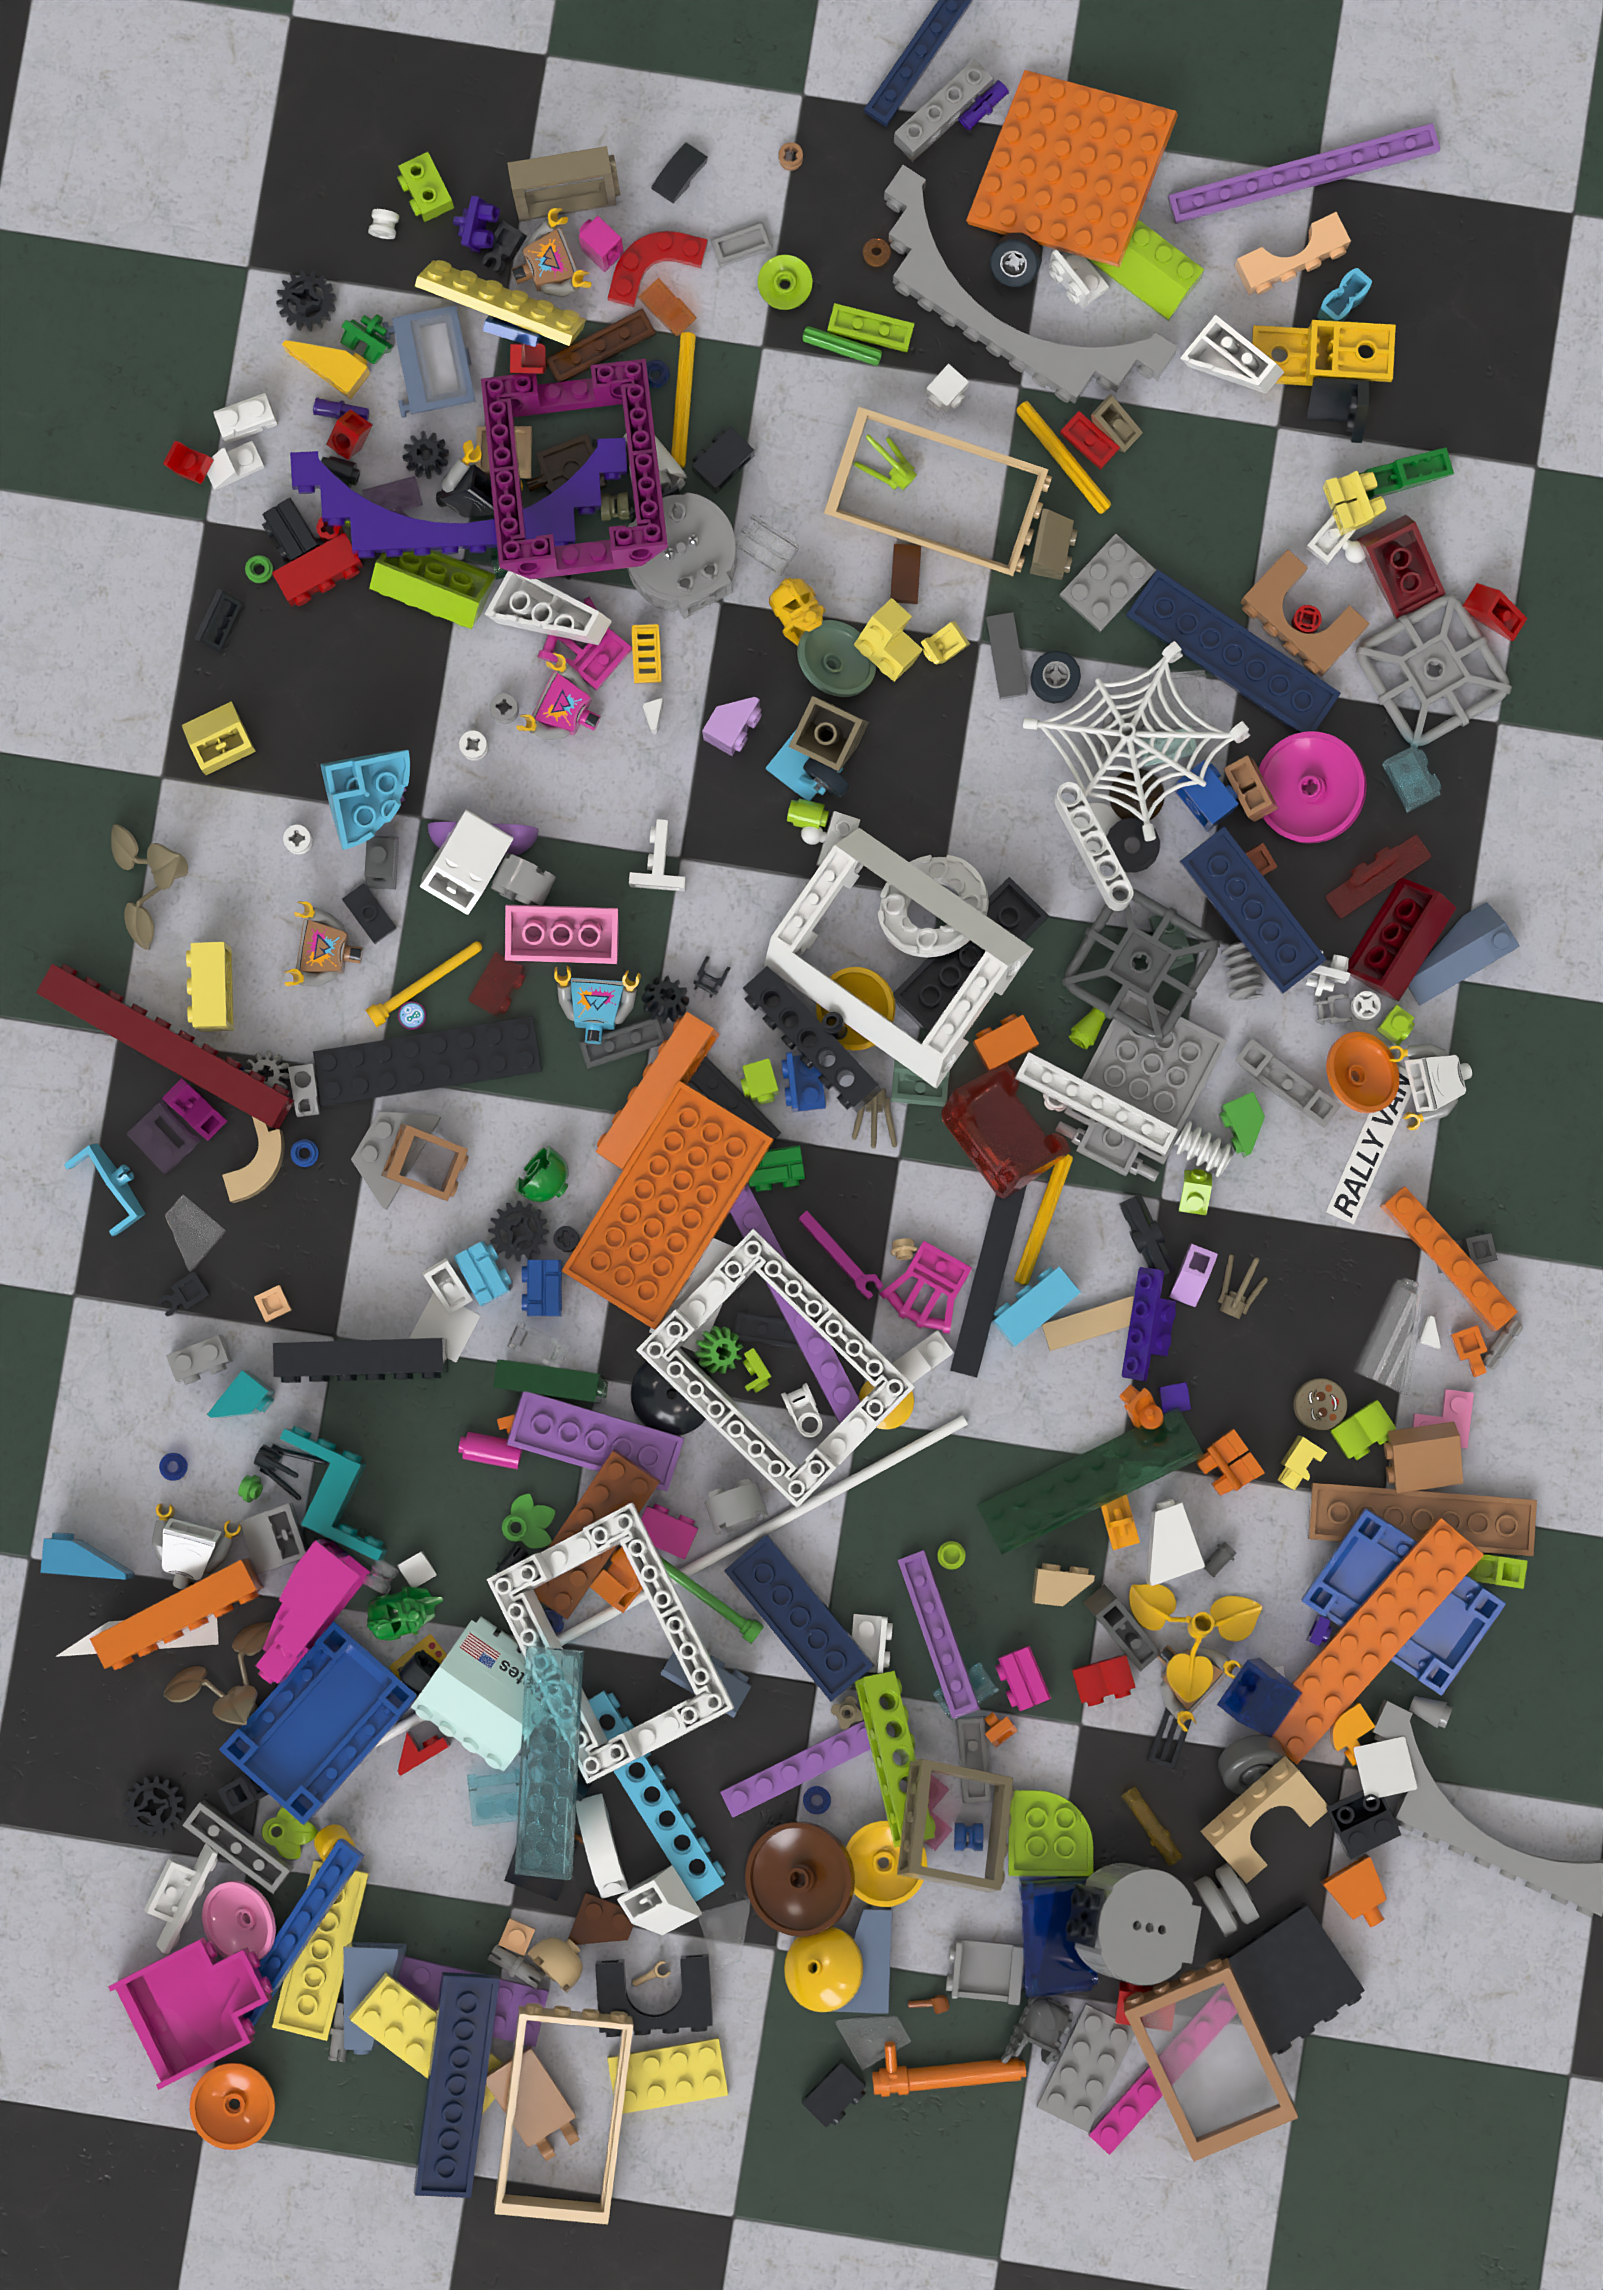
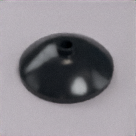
M689 1356L711 1378L707 1369L700 1366L698 1360ZM646 1361L637 1371L631 1386V1402L638 1419L647 1427L678 1436L690 1433L702 1425L706 1418L678 1391L675 1399L667 1397V1391L674 1387Z

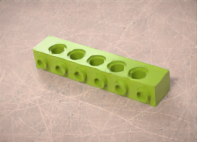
M895 1671L863 1677L855 1682L894 1848L900 1847L906 1801V1793L900 1788V1780H904L908 1784L910 1762L915 1761L916 1757L914 1753L915 1739L913 1734L909 1732L907 1724L909 1719L908 1710L903 1705L900 1695L902 1693V1685L899 1678L896 1677ZM880 1697H883L887 1700V1710L881 1707ZM887 1724L894 1728V1738L888 1735L886 1731ZM894 1752L900 1755L901 1765L894 1762ZM928 1807L924 1841L935 1838V1821L930 1816Z

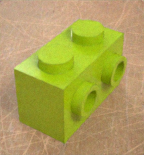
M428 152L398 166L401 175L397 179L404 192L409 190L413 198L409 203L416 216L421 214L424 222L454 208L452 199Z
M770 1059L742 1066L745 1078L740 1079L745 1098L751 1096L752 1103L758 1101L759 1105L774 1102V1096L779 1095V1090Z

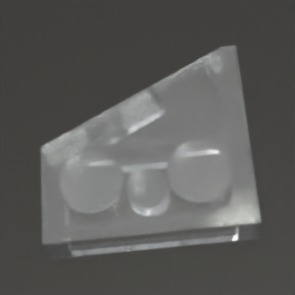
M182 1195L165 1215L176 1244L182 1253L185 1265L191 1272L226 1232L221 1225L185 1195Z
M897 2015L846 2018L835 2021L862 2070L885 2057V2042H895L896 2050L911 2042Z

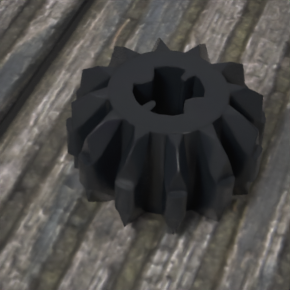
M422 431L420 433L421 439L418 440L414 435L410 437L413 445L404 444V449L409 453L402 455L403 461L409 462L406 468L408 471L415 470L417 478H420L423 472H425L427 479H431V471L434 470L437 475H441L442 472L439 465L443 467L448 466V461L444 457L449 456L450 452L448 449L443 448L446 445L444 439L437 441V434L434 432L427 439L425 431ZM428 450L430 459L423 460V451Z
M669 975L665 976L663 981L656 977L652 982L653 984L648 983L644 989L646 993L641 998L642 1002L646 1003L643 1008L644 1012H653L651 1019L654 1020L658 1016L661 1018L662 1024L666 1023L668 1018L674 1023L677 1021L678 1015L683 1016L687 1010L685 1007L689 1004V997L685 996L687 987L679 988V979L672 983L670 982Z

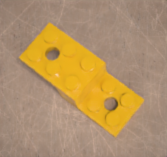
M1312 320L1309 328L1253 325L1252 344L1284 371L1275 384L1312 386L1313 378L1315 377L1392 382L1396 325ZM1362 345L1370 346L1373 350V356L1367 359L1362 358L1358 353V348ZM1275 349H1282L1285 351L1287 358L1283 362H1277L1272 358L1271 352Z

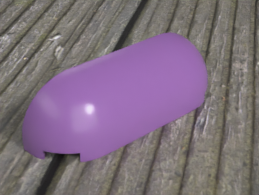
M433 822L428 824L429 836L438 848L442 846L457 822ZM490 823L514 837L506 851L510 855L518 856L527 851L537 840L539 829L532 826Z

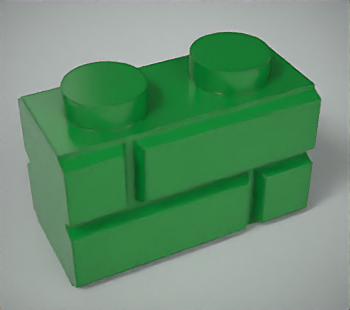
M800 1145L768 1150L750 1178L749 1187H755L756 1192L772 1190V1184L783 1183V1188L800 1186L799 1180H805Z

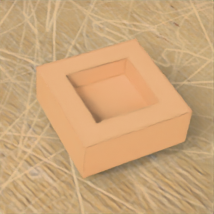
M281 1285L254 1296L265 1322H269L292 1311Z
M509 1918L498 1945L525 1956L536 1928Z

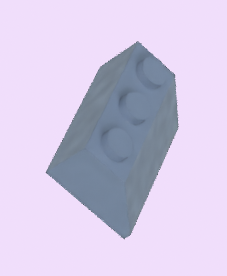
M673 1652L661 1675L695 1694L675 1652ZM710 1655V1659L735 1707L728 1711L727 1714L734 1718L752 1686L748 1683L749 1677L736 1669L732 1674L723 1668L724 1662Z

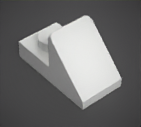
M250 441L228 452L225 448L218 451L211 457L214 461L207 475L214 490H217L265 468L253 441Z
M447 1258L422 1272L449 1315L473 1301L453 1265Z
M937 1330L892 1364L913 1383L954 1352Z

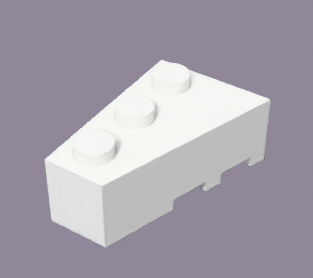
M1217 315L1213 317L1180 358L1190 368L1266 394L1284 373L1272 359Z

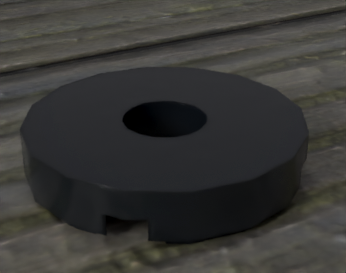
M1126 818L1118 821L1109 829L1106 836L1124 872L1137 873L1149 868L1156 861L1159 854L1160 839L1156 829L1154 828L1156 839L1145 841L1142 829L1144 822L1140 818ZM1130 837H1135L1140 842V849L1136 853H1129L1125 849V841Z

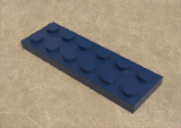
M1225 826L1179 861L1281 994L1285 993L1327 960Z
M768 1534L724 1570L830 1702L875 1666Z

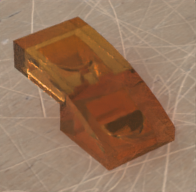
M659 278L638 296V299L676 337L697 319L682 300L677 298Z

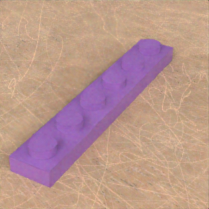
M923 1550L899 1559L898 1563L951 1717L955 1719L979 1710L980 1707L926 1552Z
M864 1720L720 1791L732 1818L870 1750Z

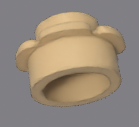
M898 1239L892 1242L890 1253L896 1256L897 1260H909L913 1258V1253H916L918 1248L915 1247L913 1239Z

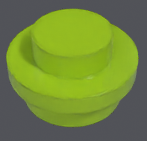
M945 1542L938 1550V1561L946 1569H957L965 1561V1550L957 1542Z

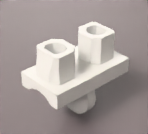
M1333 955L1330 968L1319 965L1308 974L1318 977V979L1307 977L1306 985L1315 987V996L1320 997L1322 990L1333 992L1335 984L1326 982L1325 979L1342 984L1348 982L1350 973L1347 972L1348 958Z

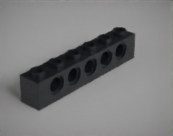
M768 966L743 987L747 995L744 1000L754 1011L759 1008L765 1014L762 1018L773 1031L778 1028L783 1033L781 1040L788 1048L793 1050L796 1047L802 1054L799 1059L809 1070L814 1067L821 1074L818 1077L820 1082L828 1090L833 1087L839 1093V1096L836 1098L845 1109L848 1110L852 1107L857 1113L882 1091L879 1084L832 1034L827 1033L823 1029L822 1023ZM777 996L780 998L776 1006H766V1002L770 997ZM789 1016L798 1017L797 1024L792 1027H787L784 1023ZM807 1036H816L817 1041L813 1046L806 1047L803 1045V1041ZM825 1056H834L835 1062L833 1065L828 1067L821 1065L822 1059ZM846 1075L853 1076L854 1081L850 1086L844 1087L840 1085L842 1077Z

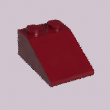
M1404 515L1357 539L1365 553V561L1396 619L1446 594L1417 524L1409 516Z

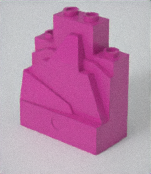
M329 1538L316 1540L294 1567L279 1601L282 1602V1605L276 1614L263 1647L266 1653L256 1664V1667L260 1669L258 1674L270 1684L273 1682L278 1684L285 1681L304 1655L315 1645L316 1640L334 1622L372 1573Z
M205 1937L108 1986L110 1992L116 1989L160 2079V2082L156 2084L158 2090L254 2040L253 2034H255V2029L250 2019H244L242 2014L271 2000L272 1996L270 1993L273 1992V1988L266 1976L262 1978L258 1967L261 1966L256 1953L254 1951L250 1952L248 1947L216 1962L214 1957L217 1956V1952L211 1941L207 1942Z

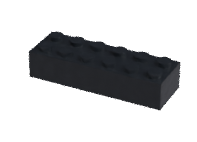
M1010 877L988 897L989 905L986 916L1024 943L1049 917ZM970 940L952 953L929 957L893 993L895 1003L928 1035L986 951Z
M447 1339L273 1343V1376L281 1378V1383H301V1377H309V1382H329V1376H337V1381H357V1375H365L366 1380H385V1375L394 1374V1379L396 1380L413 1379V1374H422L424 1379L441 1378V1373H448Z

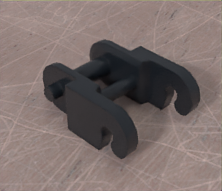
M706 956L697 973L699 979L698 981L694 980L693 984H695L694 990H697L699 987L709 992V997L712 998L714 994H718L716 989L718 986L722 987L731 968L727 966L722 978L717 979L704 971L710 959L709 956ZM703 977L716 982L714 987L712 988L702 983Z

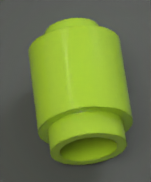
M804 799L792 800L787 821L792 822L793 826L801 828L815 827L819 829L820 826L826 827L829 811L825 810V804Z

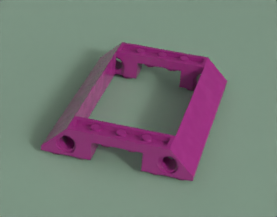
M646 359L591 365L592 378L549 384L538 385L536 373L481 378L500 568L528 579H539L643 566L668 548ZM623 404L637 526L609 527L610 540L555 546L553 534L536 536L535 539H527L514 417Z

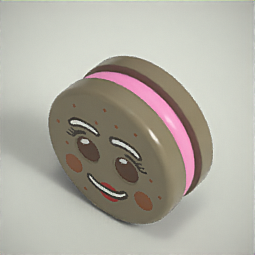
M1313 1379L1305 1382L1297 1390L1294 1396L1293 1408L1297 1419L1305 1427L1312 1430H1328L1337 1426L1343 1420L1347 1411V1398L1337 1383L1329 1379Z

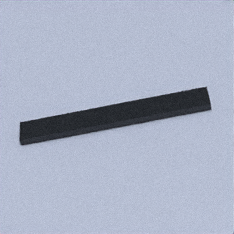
M1010 1155L1005 1156L950 1368L952 1372L975 1378L978 1377L1033 1161Z

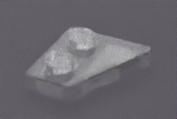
M749 1897L703 1911L698 1917L714 1969L741 1961L751 1903Z

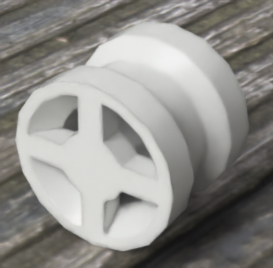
M384 209L372 210L373 224L369 226V234L383 239H394L396 237L394 227L399 221V215Z
M468 731L460 738L459 748L467 760L479 761L487 755L488 743L480 732Z
M292 825L284 832V845L290 852L302 855L310 851L313 846V838L307 828L302 825Z
M1364 991L1353 998L1350 1009L1355 1018L1367 1021L1378 1014L1381 1002L1375 993Z

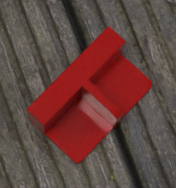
M517 341L510 344V373H545L547 371L546 348L543 344L538 343L536 347Z

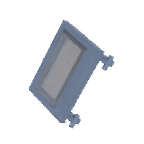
M456 305L392 318L393 326L389 327L388 322L382 323L383 327L388 330L385 339H390V335L395 334L409 400L407 405H404L403 400L398 401L401 418L407 417L406 413L408 412L417 414L476 402L468 366L472 365L469 349L464 347Z

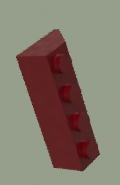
M1400 877L1348 961L1347 972L1350 973V976L1379 994L1399 1002L1456 910V907L1440 892Z

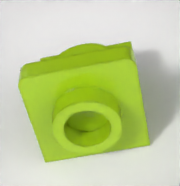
M752 1348L744 1353L747 1359L743 1363L751 1376L756 1373L759 1378L746 1385L745 1388L747 1391L753 1389L757 1393L770 1385L767 1379L772 1376L755 1348Z

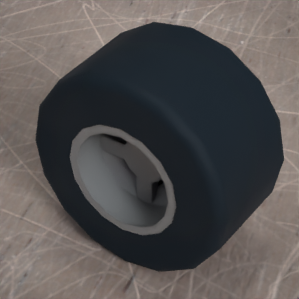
M1050 651L1040 656L1034 663L1030 676L1031 687L1036 696L1043 701L1053 704L1062 703L1072 698L1077 691L1081 672L1076 660L1068 653Z

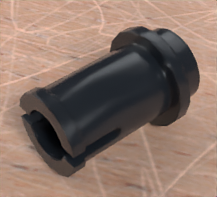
M830 1012L823 1017L822 1027L827 1033L832 1034L837 1040L845 1038L848 1029L839 1013Z
M515 1543L501 1563H496L498 1566L495 1571L498 1573L524 1560L529 1553Z

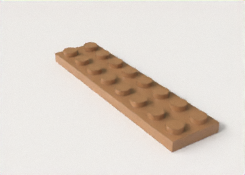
M1311 1483L1308 1539L1341 1542L1363 1509L1367 1508L1417 1542L1441 1516L1481 1552L1534 1556L1537 1500L1426 1491L1396 1493L1395 1489Z

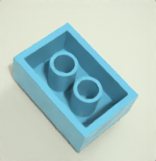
M1050 1266L1037 1277L1039 1283L1032 1288L1028 1284L1015 1295L1018 1300L1010 1306L1006 1302L993 1313L996 1319L992 1323L1012 1347L1017 1346L1081 1293L1060 1266L1055 1270Z

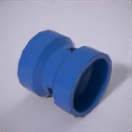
M964 1823L954 1824V1851H964L966 1848H972L974 1851H983V1823H974L972 1826H966ZM966 1832H968V1842H966Z

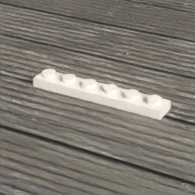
M1029 1052L1015 1079L1162 1155L1166 1154L1178 1129Z

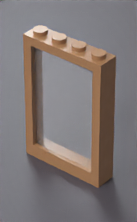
M1228 1958L1212 1960L1206 1964L1205 1968L1198 1971H1186L1179 1976V1979L1172 1982H1160L1153 1987V1990L1146 1993H1134L1127 1998V2001L1123 2002L1126 2017L1193 2162L1298 2118L1296 2106Z

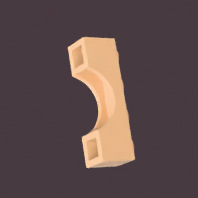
M1337 212L1311 224L1308 231V245L1297 255L1278 257L1261 247L1237 258L1235 268L1248 295L1255 292L1258 295L1263 294L1272 288V284L1280 280L1282 283H1286L1297 276L1296 273L1303 269L1311 271L1322 264L1321 261L1329 257L1334 260L1343 256L1347 252L1346 249H1348L1351 240Z

